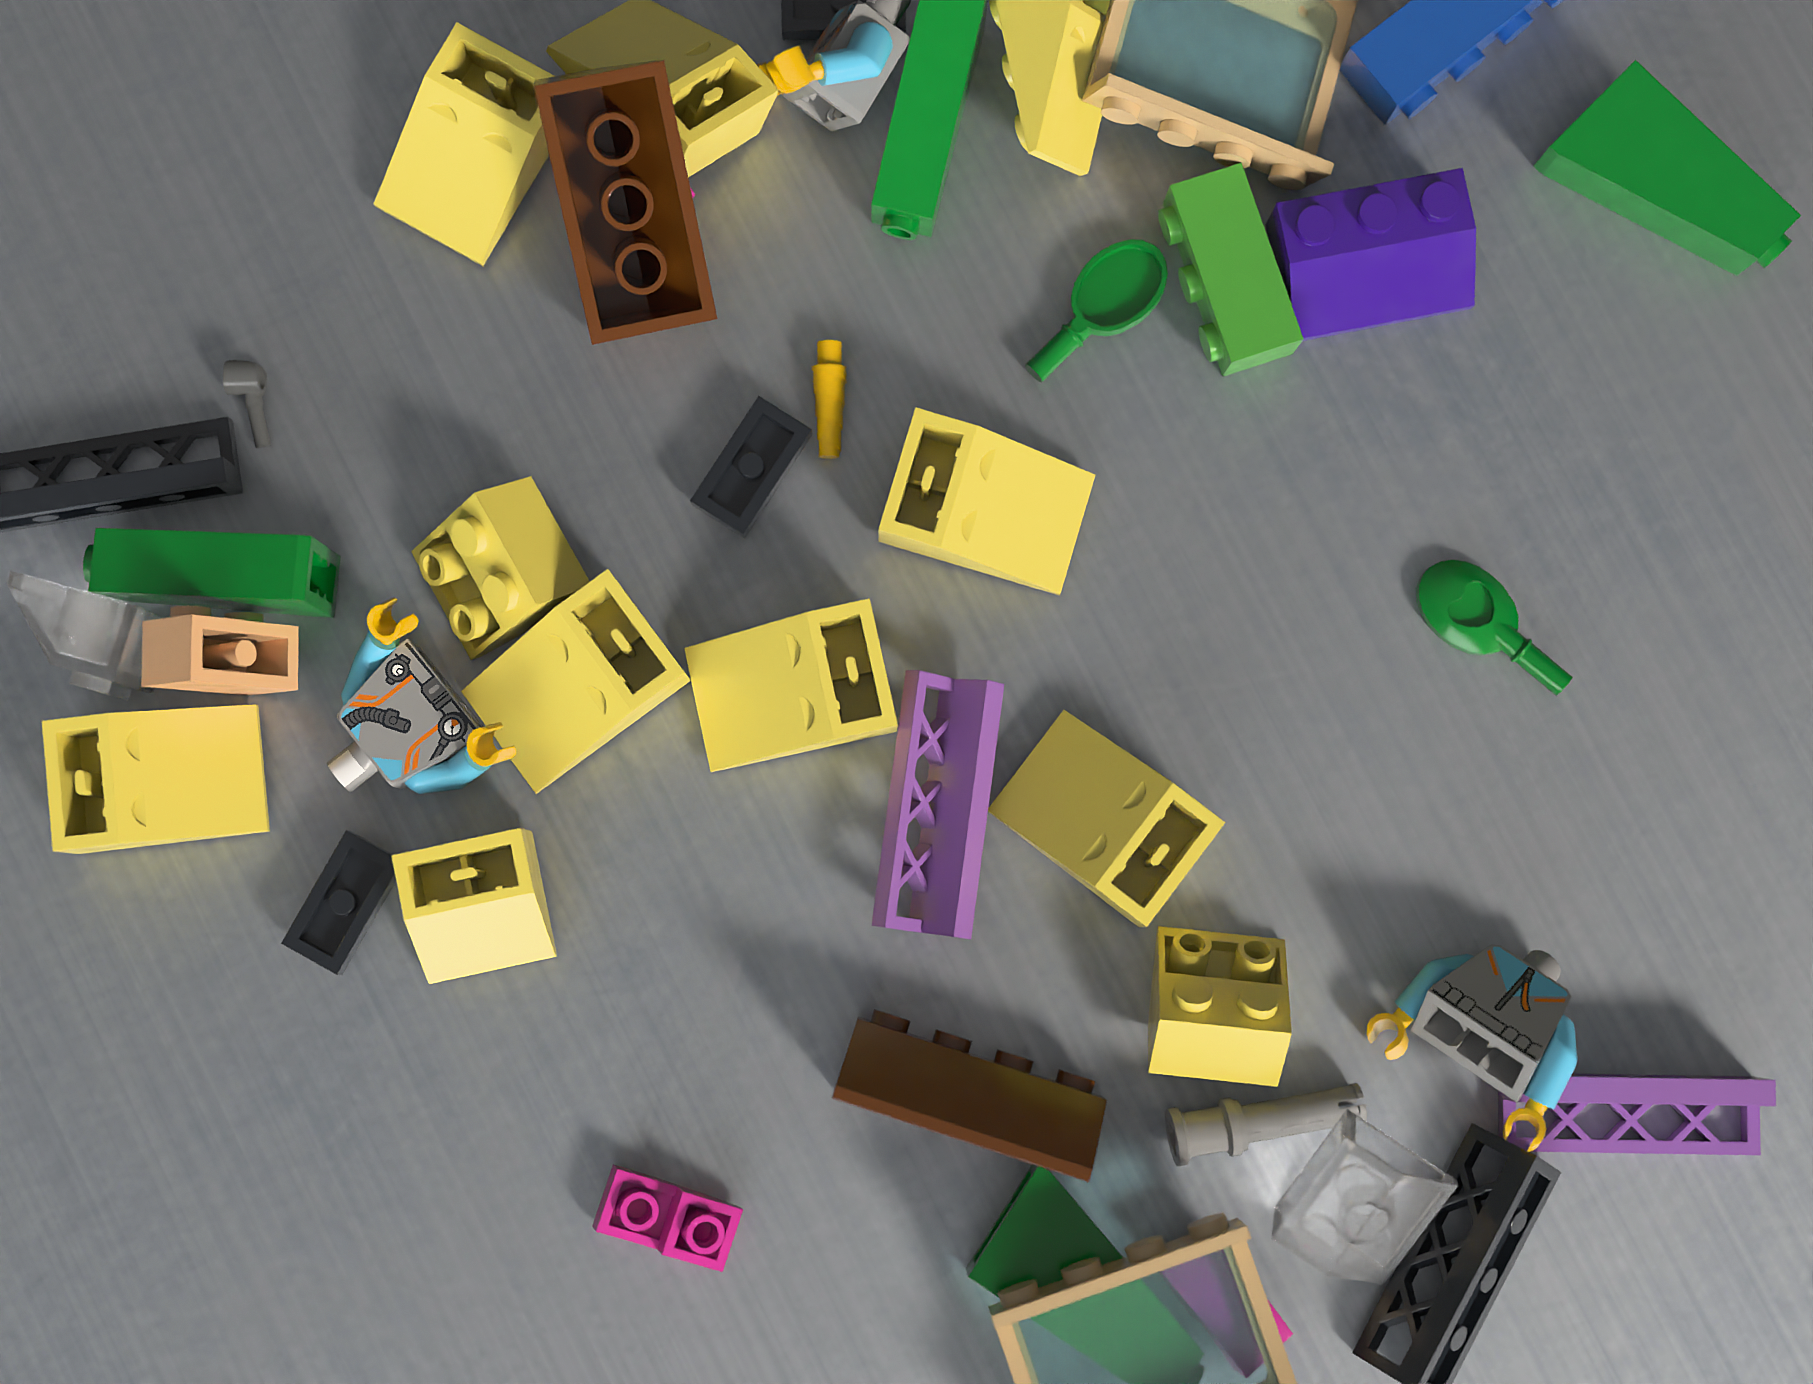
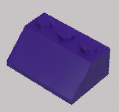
M1463 168L1278 202L1265 224L1267 237L1303 336L1302 341L1469 310L1475 306L1476 225Z

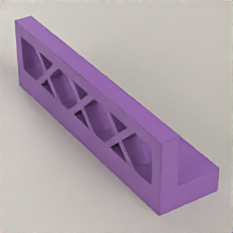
M906 670L871 926L971 939L1003 700V683L981 679H954L922 670ZM926 688L939 691L936 718L930 724L923 713ZM924 753L929 763L927 781L920 787L915 778L917 759ZM916 817L921 827L919 844L911 851L906 841L908 824ZM906 881H908L912 889L909 918L896 916L899 889Z
M1572 1073L1557 1102L1572 1104L1565 1111L1557 1104L1554 1109L1547 1107L1557 1119L1546 1129L1545 1136L1539 1146L1530 1152L1761 1155L1760 1106H1776V1080L1754 1076ZM1498 1090V1136L1504 1139L1503 1127L1508 1116L1516 1110V1102ZM1523 1094L1518 1102H1527L1529 1097ZM1588 1103L1607 1104L1621 1119L1603 1138H1590L1573 1121ZM1621 1104L1636 1105L1627 1112ZM1653 1104L1670 1105L1685 1120L1667 1139H1654L1637 1122ZM1685 1105L1699 1106L1691 1112ZM1717 1105L1740 1106L1741 1141L1718 1140L1701 1121ZM1514 1122L1506 1140L1528 1150L1535 1137H1516V1122ZM1566 1127L1576 1138L1555 1137ZM1630 1128L1640 1139L1619 1138ZM1694 1129L1704 1140L1683 1139Z

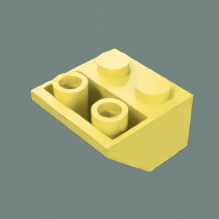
M531 476L474 492L411 551L419 565L423 578L429 583L450 622L454 634L459 638L470 660L482 657L529 631L552 609L590 582Z
M517 828L391 855L403 918L429 984L557 957L532 831Z
M1158 926L1148 1017V1073L1278 1087L1292 1035L1285 939Z

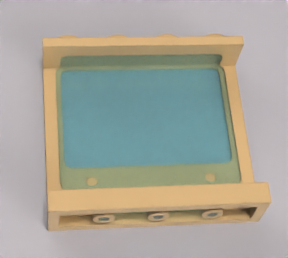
M1110 0L1082 101L1101 108V115L1113 122L1127 125L1139 123L1157 130V136L1166 143L1181 147L1194 145L1214 153V160L1222 165L1229 167L1242 163L1243 168L1250 167L1268 174L1269 182L1278 187L1289 190L1304 189V187L1330 176L1333 170V162L1320 158L1316 154L1356 5L1359 0Z
M1225 1213L1206 1216L1188 1224L1187 1228L1190 1235L1164 1243L1162 1235H1156L1129 1244L1124 1248L1127 1257L1101 1265L1099 1258L1095 1257L1069 1265L1061 1270L1063 1280L1040 1288H1038L1036 1280H1028L1012 1285L998 1292L1000 1302L988 1306L1015 1384H1297L1247 1240L1251 1239L1248 1227L1238 1218L1227 1221Z

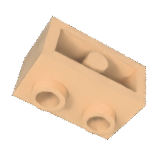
M170 607V617L142 622L141 686L247 696L298 690L299 626L265 623L264 615L260 613L231 612L225 613L224 618L211 616V608Z

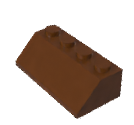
M664 60L601 67L534 80L535 94L592 345L718 319Z
M874 1009L871 1020L858 1016L832 1099L1086 1182L1090 1181L1107 1099L1103 1096L1092 1093L1096 1081L1061 1069L1058 1070L1056 1080L1031 1073L1033 1060L999 1049L996 1051L994 1060L969 1053L972 1044L971 1040L935 1029L933 1039L929 1040L908 1033L910 1020Z

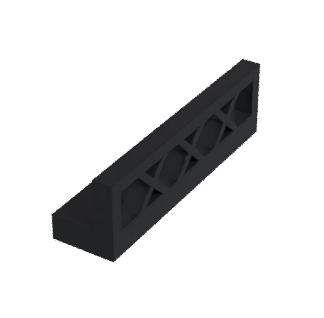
M229 417L0 453V470L24 467L39 478L32 488L1 493L0 488V533L243 494L233 420ZM218 435L221 457L188 463L180 461L195 439ZM177 442L170 452L159 446L161 444ZM150 447L164 457V460L157 468L126 473L118 471L132 450L136 448ZM114 452L107 462L97 456ZM87 457L102 468L95 478L65 483L55 481L71 459ZM51 462L45 472L35 466Z
M1472 1123L1352 1354L1402 1384H1452L1562 1172L1531 1152H1527V1150ZM1486 1145L1507 1156L1508 1159L1497 1180L1477 1187L1472 1167L1483 1146ZM1463 1187L1465 1192L1459 1194ZM1486 1199L1482 1207L1481 1201ZM1469 1206L1473 1226L1467 1238L1447 1245L1442 1228L1450 1211ZM1432 1244H1433L1434 1250H1432V1251L1429 1252V1250H1430V1248H1431V1246H1432ZM1456 1257V1259H1455V1261H1454V1263H1453V1265H1452V1263H1451V1258ZM1438 1263L1443 1284L1437 1296L1417 1304L1412 1283L1419 1269ZM1403 1302L1404 1308L1398 1310ZM1426 1315L1424 1321L1422 1322L1420 1317ZM1407 1321L1412 1344L1401 1365H1398L1378 1353L1377 1350L1389 1327Z

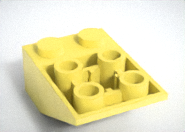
M628 0L553 42L546 49L548 55L566 74L601 67L664 60L688 177L758 135L779 92L775 84L737 43L652 0Z
M989 0L991 14L997 26L1002 30L1006 54L1002 56V68L1008 84L1015 91L1019 114L1015 116V130L1021 145L1029 154L1078 176L1088 174L1102 115L1101 108L1083 102L1082 99L1110 0Z
M456 22L423 78L375 199V207L484 266L549 156L534 89V80L554 77V75Z
M915 407L878 529L879 542L1060 595L1095 474L978 425Z
M607 569L552 609L461 692L486 726L497 722L502 723L503 727L494 733V738L503 749L510 746L516 748V755L511 758V761L537 794L691 680L609 569Z
M870 598L801 613L684 648L710 772L897 732V719Z
M256 704L104 713L42 721L52 849L54 852L83 854L270 832L259 708Z
M1066 710L1061 712L988 808V812L1138 927H1147L1226 823L1175 783Z

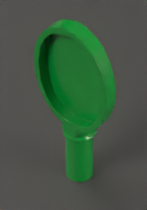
M1129 239L1116 242L1092 257L1082 268L1073 286L1071 294L1073 318L1067 324L1061 325V330L1025 364V368L1033 378L1042 383L1078 347H1082L1083 342L1091 334L1098 336L1120 334L1144 320L1157 306L1165 291L1168 269L1162 252L1154 244L1144 240Z
M1451 559L1432 565L1420 576L1416 587V602L1420 614L1428 627L1448 645L1465 653L1480 656L1494 654L1502 650L1510 657L1511 662H1516L1555 696L1561 693L1570 683L1573 677L1537 648L1531 639H1526L1518 632V612L1515 603L1504 586L1490 573L1469 562Z

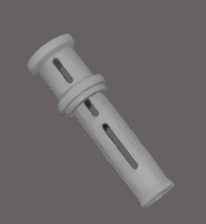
M1351 1083L1349 1086L1241 1105L1238 1100H1232L1228 1097L1219 1099L1218 1106L1181 1113L1177 1107L1167 1108L1165 1110V1125L1170 1151L1176 1166L1180 1167L1188 1165L1189 1159L1195 1156L1225 1151L1231 1157L1240 1156L1243 1151L1248 1150V1143L1354 1124L1364 1125L1367 1122L1366 1104L1346 1108L1338 1107L1356 1103L1357 1099L1364 1098L1363 1092L1358 1083Z

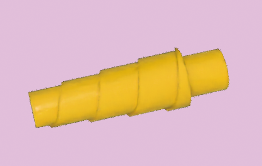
M821 340L817 342V365L811 367V371H813V394H815V417H817L818 457L834 459L839 458L841 453V431L843 429L847 367L842 365V342L837 340Z

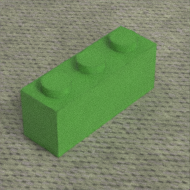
M1242 163L1170 185L1163 202L1164 208L1158 210L1159 223L1166 243L1169 246L1177 244L1184 266L1178 268L1179 281L1189 304L1197 302L1204 322V325L1199 326L1198 332L1207 360L1209 362L1217 360L1224 377L1292 355L1302 342L1303 336Z

